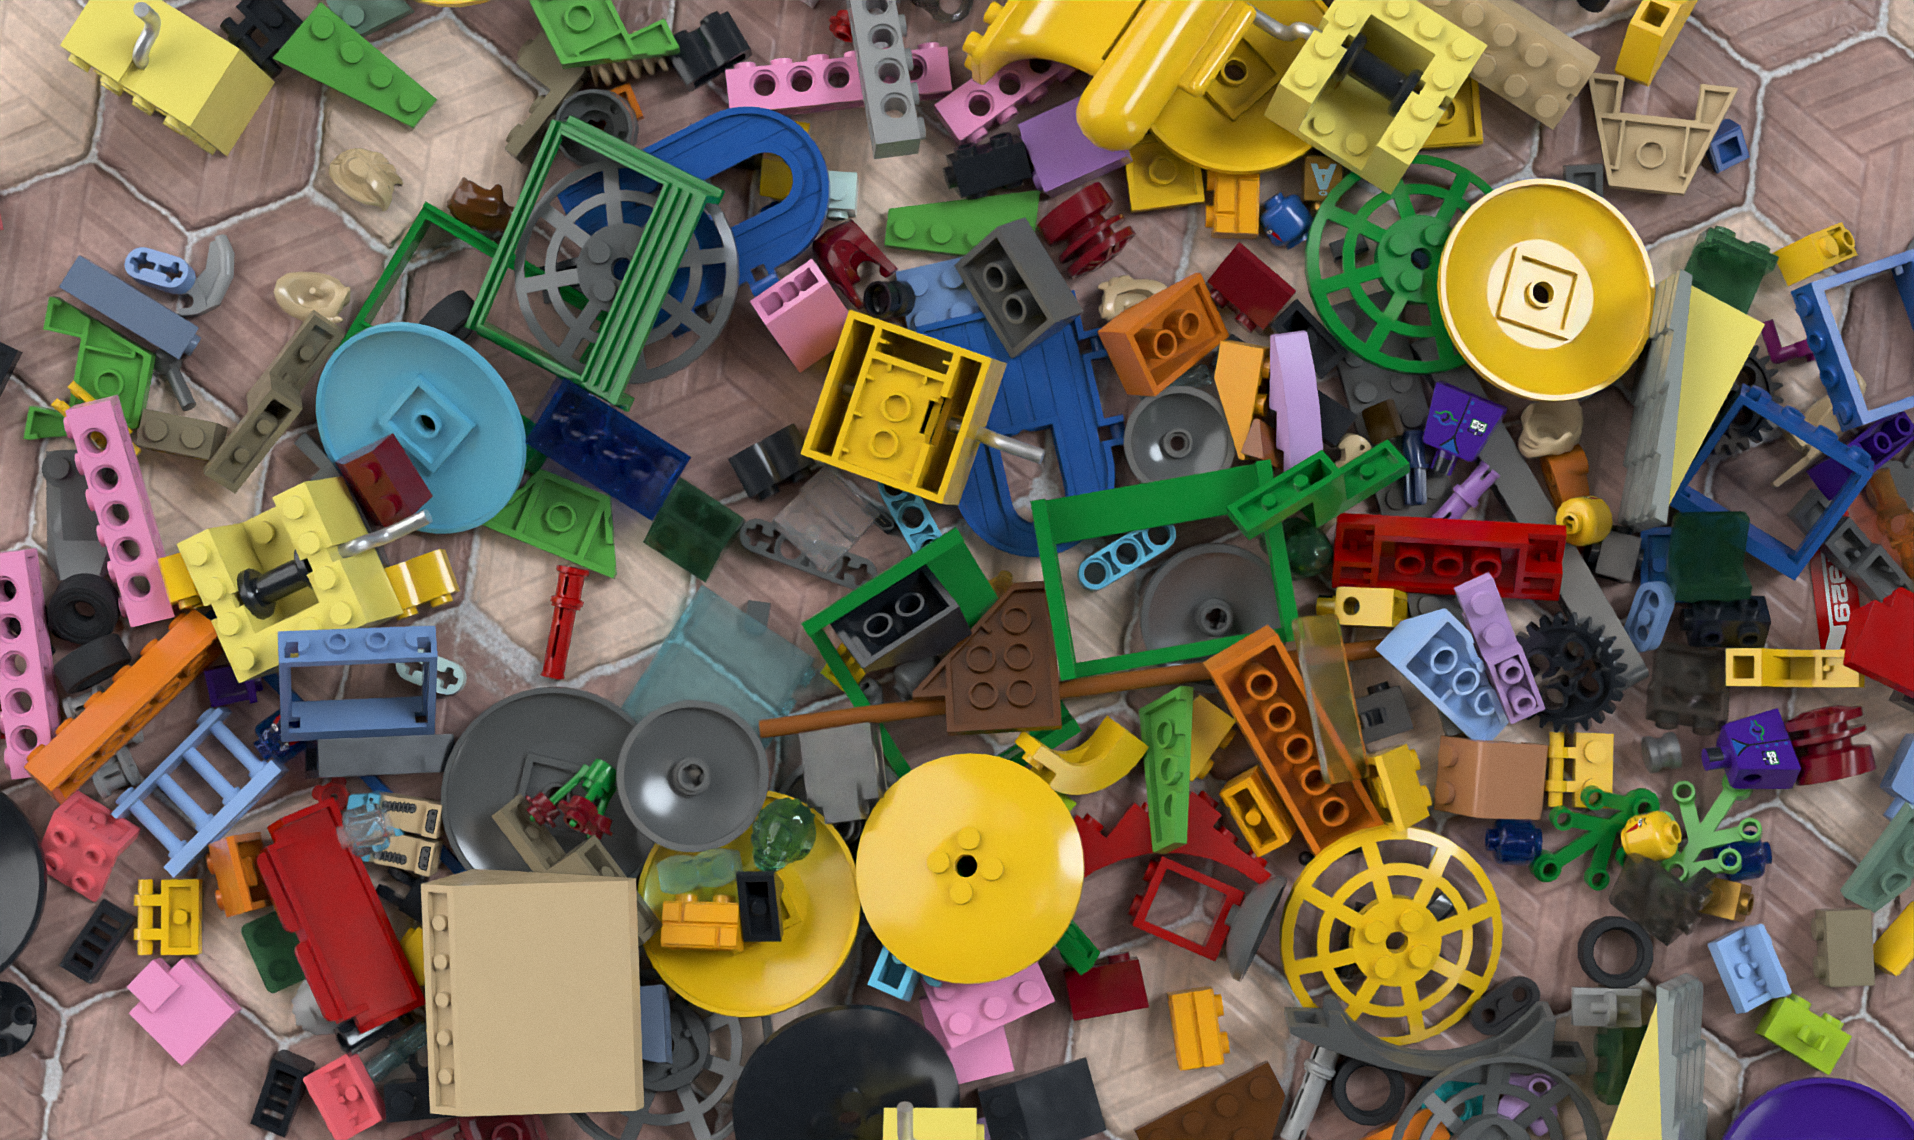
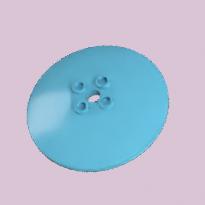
M390 322L366 328L344 342L326 363L317 387L316 418L320 438L327 456L335 464L338 459L393 433L433 495L416 512L427 509L432 516V523L417 529V531L450 534L473 529L493 518L514 496L520 485L526 463L527 446L523 420L515 399L504 380L492 365L472 347L447 332L418 323ZM422 415H426L434 421L435 430L429 429L424 425L421 418Z

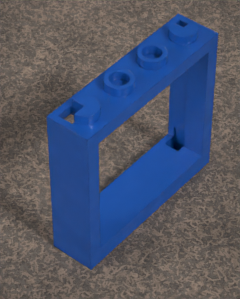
M1914 249L1811 282L1790 291L1797 308L1795 311L1800 316L1807 335L1808 347L1813 352L1819 368L1820 380L1826 387L1833 407V415H1836L1842 432L1913 408L1914 395L1868 411L1824 291L1891 269L1914 331Z
M1742 383L1707 433L1670 506L1795 581L1872 477L1874 462L1870 460L1871 456L1862 448L1855 445L1848 447L1838 441V436L1829 428L1822 425L1815 427L1805 421V416L1796 408L1789 405L1782 407L1772 401V396L1764 389L1754 385L1750 388ZM1744 405L1853 470L1796 550L1688 486Z

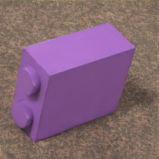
M1080 97L1018 124L1021 132L1019 138L1024 142L1027 157H1031L1035 167L1031 171L1033 182L1038 191L1044 190L1052 198L1133 162L1129 150L1111 152L1096 147L1084 136L1076 118V107Z

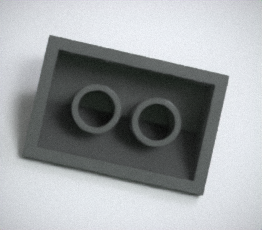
M1025 217L996 227L954 265L1011 359L1020 356L1058 333L1084 312Z

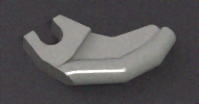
M217 235L215 241L210 243L206 269L195 279V283L189 291L179 295L181 297L192 296L194 300L190 308L179 309L180 316H202L220 306L234 278L235 253L226 235Z

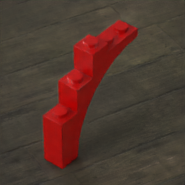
M1203 790L1198 795L1193 791H1189L1187 844L1169 853H1183L1209 858L1238 870L1259 885L1267 881L1271 873L1264 869L1268 864L1264 858L1257 857L1252 849L1247 854L1235 845L1239 838L1221 825L1218 830L1213 828L1214 824L1222 816L1215 810L1219 803ZM1145 801L1140 807L1132 802L1105 837L1100 833L1104 826L1088 813L1083 818L1077 814L1073 816L1083 847L1084 878L1094 871L1122 859L1153 853L1149 809Z

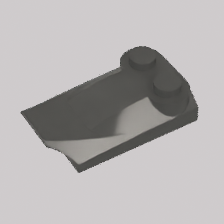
M77 450L46 451V458L42 464V473L46 480L47 560L54 570L58 581H63L72 575L80 573L94 574L104 578L108 572L107 563L111 561L107 547H102L98 540L96 528L100 524L96 511H91L87 504L86 490L89 488L85 475L79 474L75 464V453H78ZM102 469V477L107 483L112 485L118 483L117 473L113 469ZM113 504L114 515L120 520H125V506Z

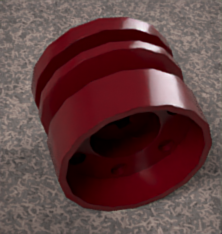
M1095 182L1075 193L1049 212L1036 225L1037 230L1049 247L1060 245L1065 241L1068 243L1069 246L1062 252L1058 260L1061 264H1064L1076 257L1078 258L1067 269V273L1072 279L1088 272H1094L1110 262L1122 252L1126 244L1136 235L1131 226L1125 227L1116 233L1114 232L1125 221L1123 214H1118L1108 219L1104 218L1103 215L1112 206L1114 201L1100 182Z
M1832 705L1802 712L1793 719L1783 722L1787 732L1802 731L1803 736L1790 739L1793 748L1805 747L1807 754L1797 757L1801 767L1796 779L1797 786L1844 779L1877 769L1871 744H1853L1851 737L1867 730L1866 724L1848 726L1847 720L1864 715L1862 706Z

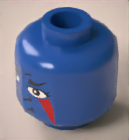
M1279 192L1262 204L1265 211L1260 215L1259 223L1274 246H1285L1289 250L1307 239L1313 217L1298 195L1292 194L1284 198L1283 194Z

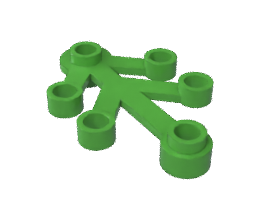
M1725 773L1722 778L1723 791L1700 824L1694 803L1696 799L1694 785L1688 781H1679L1674 785L1672 789L1673 798L1680 806L1689 842L1681 854H1679L1677 848L1674 856L1660 863L1657 876L1659 883L1665 890L1672 893H1682L1694 885L1696 878L1723 872L1735 874L1741 869V855L1738 851L1731 848L1721 851L1716 859L1695 861L1703 850L1740 842L1752 844L1761 839L1762 827L1760 822L1754 818L1742 820L1738 827L1716 831L1734 802L1750 797L1753 789L1733 788L1730 786ZM1681 789H1689L1691 791V795L1687 798H1680L1677 794ZM1662 811L1665 812L1671 818L1672 821H1675L1674 816L1670 812ZM1747 826H1754L1758 831L1756 834L1748 836L1743 833V830ZM1728 856H1732L1737 859V863L1729 867L1723 864V860ZM1674 868H1680L1684 871L1683 875L1679 878H1673L1669 873Z

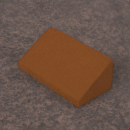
M1255 418L1241 453L1255 462L1271 459L1273 472L1280 475L1283 473L1284 451L1276 448V429Z

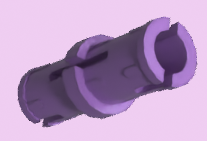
M1482 460L1461 486L1457 484L1453 488L1454 494L1432 517L1444 518L1451 512L1452 515L1448 519H1461L1471 506L1474 509L1479 504L1477 500L1496 479H1499L1500 475L1492 469L1483 480H1480L1481 476L1490 468Z

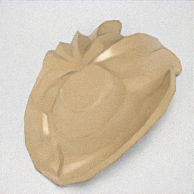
M363 148L349 149L339 154L329 165V175L340 189L356 201L366 205L379 206L383 212L390 206L395 184L403 185L402 178L396 173L394 165L390 164L387 158L379 152Z
M317 272L287 273L277 280L274 289L275 298L279 306L290 316L303 322L313 310L333 323L343 322V319L338 314L350 302V287H345L338 279L330 275Z
M1129 275L1113 277L1107 282H1102L1097 287V289L1104 291L1102 304L1098 307L1100 317L1110 322L1122 311L1167 287L1156 280L1133 279Z

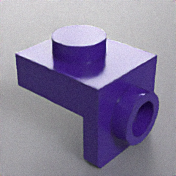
M230 663L204 668L212 707L250 700V704L258 702L256 692L263 691L261 677L239 683Z

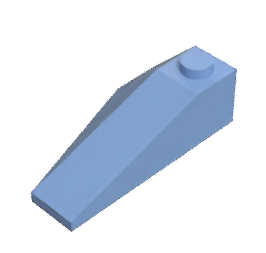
M1445 608L1401 621L1375 649L1470 739L1493 740L1509 722L1495 689L1491 687L1485 674L1486 668L1483 661L1477 655L1471 633Z

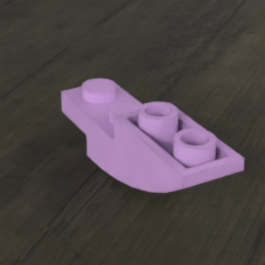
M1488 572L1454 587L1463 611L1461 614L1466 627L1473 637L1475 649L1479 658L1484 663L1485 672L1493 689H1495L1510 724L1544 710L1545 706L1523 648L1515 637L1493 577Z

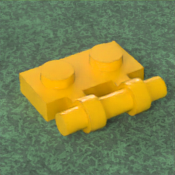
M1549 732L1547 758H1549L1548 780H1545L1544 791H1548L1549 807L1563 806V792H1572V807L1588 808L1582 803L1580 796L1582 790L1589 785H1595L1603 791L1612 793L1614 734L1574 732L1573 747H1564V732ZM1564 758L1573 759L1572 781H1563ZM1598 792L1590 795L1589 803H1594L1598 799Z
M138 879V894H134V906H138V928H134V940H138L137 955H152L153 940H161V955L202 954L203 879H162L161 894H153V879ZM153 906H161V928L153 927Z

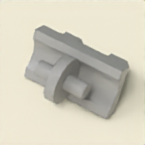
M1572 987L1571 1025L1642 1027V989Z

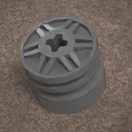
M601 89L576 92L563 102L556 113L555 120L567 122L569 115L589 124L593 120L596 122L605 121L607 123L604 126L605 132L633 146L637 144L639 133L637 115L629 102L615 92ZM566 136L563 137L559 146L565 157L578 166L583 167L594 162L610 159Z

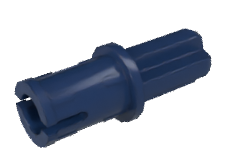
M1422 430L1404 431L1403 435H1401L1402 454L1410 463V472L1403 476L1404 502L1409 506H1421L1427 502L1426 469L1430 467L1425 461V443L1423 442L1425 431Z

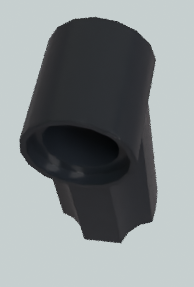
M410 1012L360 1034L352 1018L335 1028L334 1032L341 1050L350 1058L369 1048L382 1038L388 1039L415 1023V1020Z

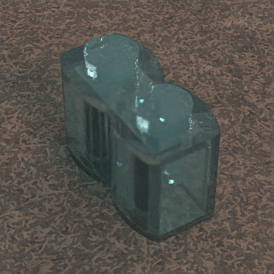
M729 848L709 849L697 856H671L657 864L661 891L668 894L691 893L703 887L733 885L737 883L736 873L743 871L740 851Z

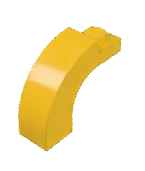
M1726 648V686L1865 688V675L1843 665L1845 649Z
M1109 716L1105 717L1085 743L1071 750H1053L1027 732H1021L1014 741L1025 751L1022 758L1033 766L1030 771L1042 778L1053 790L1069 795L1089 794L1114 784L1139 762L1149 748L1148 745Z

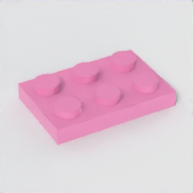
M1038 962L1011 977L984 984H957L938 980L943 985L937 988L927 984L923 978L920 979L951 1049L1055 1002Z

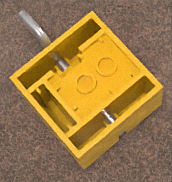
M849 309L801 455L940 504L959 505L980 443L1041 464L1045 450L983 428L986 427L1007 363Z

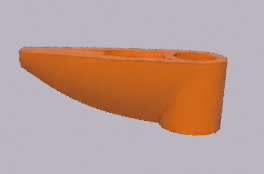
M1579 444L1575 445L1570 452L1540 457L1541 469L1556 512L1563 502L1571 498L1590 496L1587 479L1589 464L1585 452ZM1576 546L1580 554L1584 552L1585 546Z

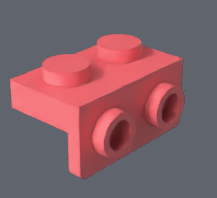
M345 1054L303 1078L311 1098L314 1100L326 1122L328 1130L332 1133L335 1140H348L386 1118L385 1103L358 1054L350 1058Z

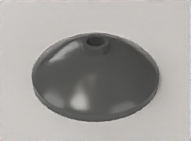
M1188 386L1166 387L1157 396H1147L1131 413L1123 437L1126 461L1130 470L1141 484L1228 469L1233 462L1236 449L1221 403L1210 394ZM1173 437H1179L1183 441V448L1180 451L1171 448L1170 441Z
M1282 875L1272 877L1255 887L1245 898L1241 907L1233 904L1224 924L1231 927L1227 938L1226 953L1229 971L1234 980L1242 981L1268 930L1287 883V878Z

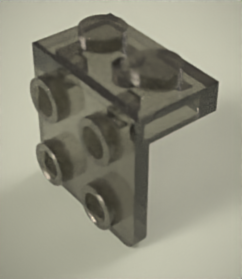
M1630 853L1610 893L1609 902L1668 947L1683 933L1688 936L1698 926L1701 917L1697 914L1711 900L1714 892L1710 888L1717 875L1704 866L1683 883L1649 857L1638 853Z

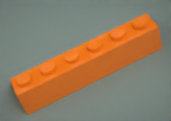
M193 609L187 615L185 613L178 615L168 626L170 631L161 640L155 638L150 641L140 652L142 657L133 666L127 664L113 676L112 681L114 683L105 692L97 691L85 702L83 706L85 710L77 718L73 719L70 717L66 719L56 729L55 734L57 736L46 746L40 744L27 756L26 760L28 763L24 766L26 772L54 800L62 805L204 671V668H208L225 652L210 619L196 609Z

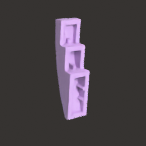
M1306 331L1273 334L1270 339L1269 408L1277 411L1276 448L1284 451L1283 472L1318 451L1323 450L1316 375Z

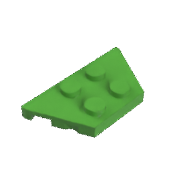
M540 469L529 478L524 486L516 490L514 496L499 513L482 524L615 579L617 575L612 498L544 469Z

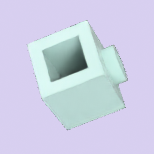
M828 171L831 196L826 219L846 221L848 217H856L859 181L857 172Z

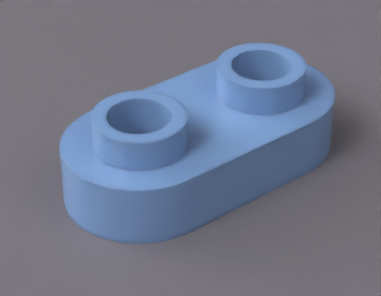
M1654 581L1644 583L1635 594L1624 629L1638 652L1655 650L1662 642L1675 604L1673 591L1665 582Z

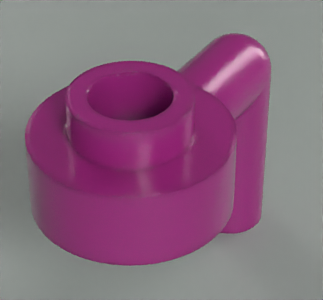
M1774 320L1762 322L1765 325L1761 333L1772 363L1780 364L1804 356L1807 363L1816 361L1813 352L1808 347L1807 339L1782 347Z

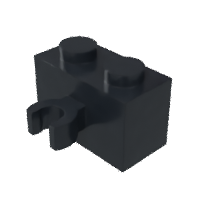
M1388 681L1367 687L1368 695L1354 699L1351 692L1331 699L1333 706L1324 708L1328 724L1343 751L1414 729L1400 686L1390 687Z
M417 1052L411 1053L408 1059L409 1067L416 1074V1077L392 1079L384 1084L387 1123L458 1117L430 1113L428 1066L424 1067L419 1064Z

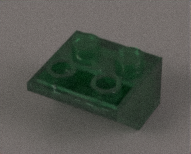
M680 477L660 507L643 543L706 583L740 532L743 524L746 523V520Z

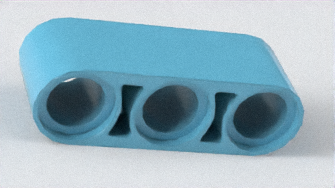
M878 482L880 495L913 553L919 550L925 542L933 541L942 535L920 496L903 491L900 495L892 496L885 491V484ZM909 509H918L924 515V521L917 528H909L902 521L904 513Z
M1174 525L1162 526L1168 532V540L1163 545H1155L1149 540V529L1131 531L1086 558L1077 571L1079 584L1086 590L1099 591L1160 555L1173 545L1176 539ZM1125 544L1135 549L1137 556L1133 564L1124 565L1118 561L1116 550L1119 546ZM1098 564L1104 569L1105 578L1101 583L1091 584L1085 579L1084 570L1088 565Z

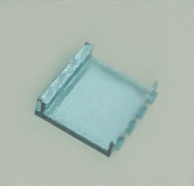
M701 585L621 708L639 722L652 711L677 701L703 700L717 703L742 717L755 731L764 750H766L774 737L761 739L759 720L777 718L779 716L785 717L790 714L797 703V700L792 698L800 685L806 688L818 671V669L813 667L817 659L704 585Z

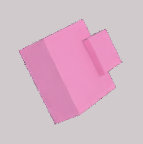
M190 957L181 959L173 968L162 958L154 959L127 986L140 1000L129 1014L181 1066L190 1063L242 1010Z

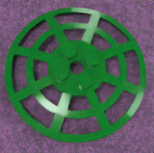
M1416 155L1411 164H1427L1444 168L1456 174L1449 191L1429 184L1412 183L1404 185L1401 178L1391 195L1382 191L1371 198L1354 215L1335 206L1340 197L1354 183L1362 179V177L1354 172L1348 174L1329 192L1311 223L1305 246V276L1309 295L1317 314L1328 331L1344 348L1361 360L1382 370L1403 375H1431L1448 372L1468 364L1461 354L1454 355L1452 341L1441 315L1437 289L1438 268L1445 242L1452 230L1449 223L1456 209H1459L1464 214L1471 207L1468 202L1462 199L1469 183L1475 185L1485 195L1492 192L1493 189L1470 170L1449 160L1429 155ZM1409 195H1427L1443 200V203L1435 217L1416 215ZM1394 199L1401 218L1400 220L1393 223L1387 230L1367 221L1369 215L1378 207ZM1329 220L1348 228L1342 249L1344 273L1321 279L1319 247L1323 228L1326 221ZM1360 234L1376 242L1377 245L1374 253V264L1356 269L1355 247L1357 237ZM1420 251L1428 257L1429 265L1427 269L1420 270L1413 266L1411 262L1412 252ZM1378 279L1386 292L1392 296L1384 312L1379 310L1362 289L1361 283ZM1349 288L1359 308L1371 320L1377 323L1366 343L1357 338L1341 322L1331 307L1326 294ZM1405 304L1427 306L1432 325H1411L1400 322L1397 319ZM1390 331L1411 338L1435 337L1439 360L1410 361L1389 356L1380 352L1379 349Z

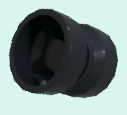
M902 280L871 282L866 287L863 297L867 313L875 318L908 316L912 312L916 300L912 286Z

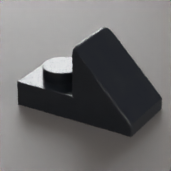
M1295 299L1269 325L1274 334L1296 331L1307 332L1315 375L1318 379H1323L1348 354L1345 348L1298 299Z
M738 871L736 873L743 941L781 942L784 934L780 905L784 889L783 881L775 871Z

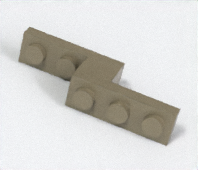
M543 29L534 40L528 39L517 54L519 59L516 64L520 70L549 92L546 96L540 95L533 102L529 109V113H531L529 118L523 125L517 124L506 138V142H508L505 147L506 151L521 164L544 137L552 119L556 118V113L563 102L576 92H579L590 79L588 73L582 67L562 68Z
M315 310L309 314L246 394L248 412L203 468L206 476L233 493L239 490L303 409L300 392L345 336L342 328Z
M521 793L491 816L533 872L626 877L596 835H593L568 853H565L544 824L539 826L536 822L530 821V815L526 811L530 805ZM636 890L639 947L662 927V923Z

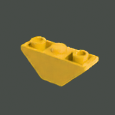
M1642 0L1629 23L1615 67V73L1649 87L1698 0Z

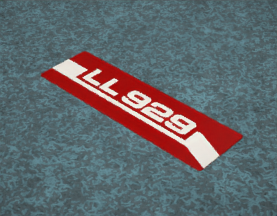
M1848 509L1843 516L1849 517ZM1818 549L1810 559L1820 650L1845 649L1850 612L1860 608L1858 587Z

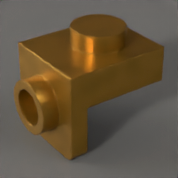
M1712 876L1697 878L1690 910L1744 923L1746 916L1751 914L1754 906V894H1751L1752 886Z

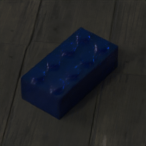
M556 376L524 428L527 446L653 521L691 459V456L561 376Z

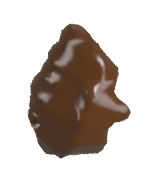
M465 177L461 179L451 198L447 201V208L455 219L480 232L489 231L496 233L499 231L504 233L515 208L509 206L504 201L503 189L500 184H496L489 190L471 180H467Z

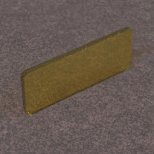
M1335 614L1293 619L1292 628L1323 780L1326 784H1334L1367 778L1370 770L1339 619Z

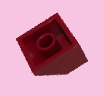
M1240 242L1206 282L1215 305L1221 309L1227 306L1237 315L1234 320L1249 333L1255 330L1259 335L1296 293V290Z
M393 433L335 462L376 526L386 528L413 515L433 497Z
M1129 951L1107 955L1108 962L1094 964L1083 975H1080L1074 967L1063 970L1071 1015L1074 1021L1149 1008L1137 956L1130 957Z

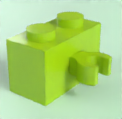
M1791 993L1789 998L1786 996L1774 998L1754 1033L1815 1070L1830 1075L1852 1038L1851 1035L1841 1030L1844 1023L1825 1012L1819 1017L1809 1011L1811 1003L1794 993Z

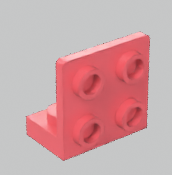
M77 790L53 812L41 846L45 856L47 874L91 901L96 902L101 898L117 857L137 839L141 828L125 818L115 819L111 815L112 810Z

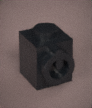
M1612 525L1610 533L1604 540L1586 545L1583 560L1593 576L1622 584L1632 581L1634 569L1639 570L1643 561L1644 549L1640 548L1642 538L1631 536L1632 529Z

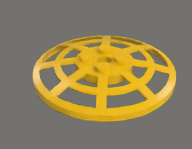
M1387 825L1361 829L1341 837L1323 849L1306 865L1294 882L1285 901L1279 926V951L1282 968L1291 990L1302 1007L1319 1008L1303 987L1299 975L1322 971L1332 990L1348 1004L1345 1011L1354 1021L1357 1020L1362 1012L1384 1018L1407 1016L1409 1035L1378 1038L1398 1046L1420 1042L1440 1034L1457 1023L1470 1011L1472 1005L1481 998L1488 988L1496 971L1502 948L1503 923L1500 904L1493 885L1482 867L1463 848L1447 837L1415 826H1410L1398 832L1390 830ZM1384 840H1413L1427 843L1437 848L1428 868L1410 863L1383 864L1376 842ZM1362 848L1368 869L1359 872L1347 880L1332 897L1312 886L1318 876L1334 861L1354 849ZM1451 855L1458 859L1474 875L1485 893L1487 902L1468 910L1459 892L1448 880L1442 877ZM1406 875L1420 878L1422 881L1412 898L1406 895H1392L1387 876ZM1372 881L1377 899L1364 906L1359 913L1344 905L1346 899L1357 889ZM1436 887L1450 899L1456 909V915L1437 921L1426 906ZM1303 900H1306L1324 911L1317 931L1318 956L1295 960L1293 950L1294 928ZM1492 917V950L1488 965L1481 977L1466 970L1473 946L1472 925ZM1337 918L1351 926L1349 948L1330 953V932L1333 921ZM1461 930V949L1457 963L1454 964L1439 956L1442 936ZM1393 932H1402L1404 934L1403 944L1397 949H1388L1386 947L1388 936ZM1356 963L1367 978L1354 995L1342 984L1334 968ZM1430 970L1447 977V980L1435 992L1419 1000L1416 981L1424 977ZM1457 983L1474 990L1469 998L1453 1014L1436 1025L1425 1029L1422 1011L1440 1002L1454 989ZM1380 985L1400 986L1404 1005L1381 1006L1369 1002Z

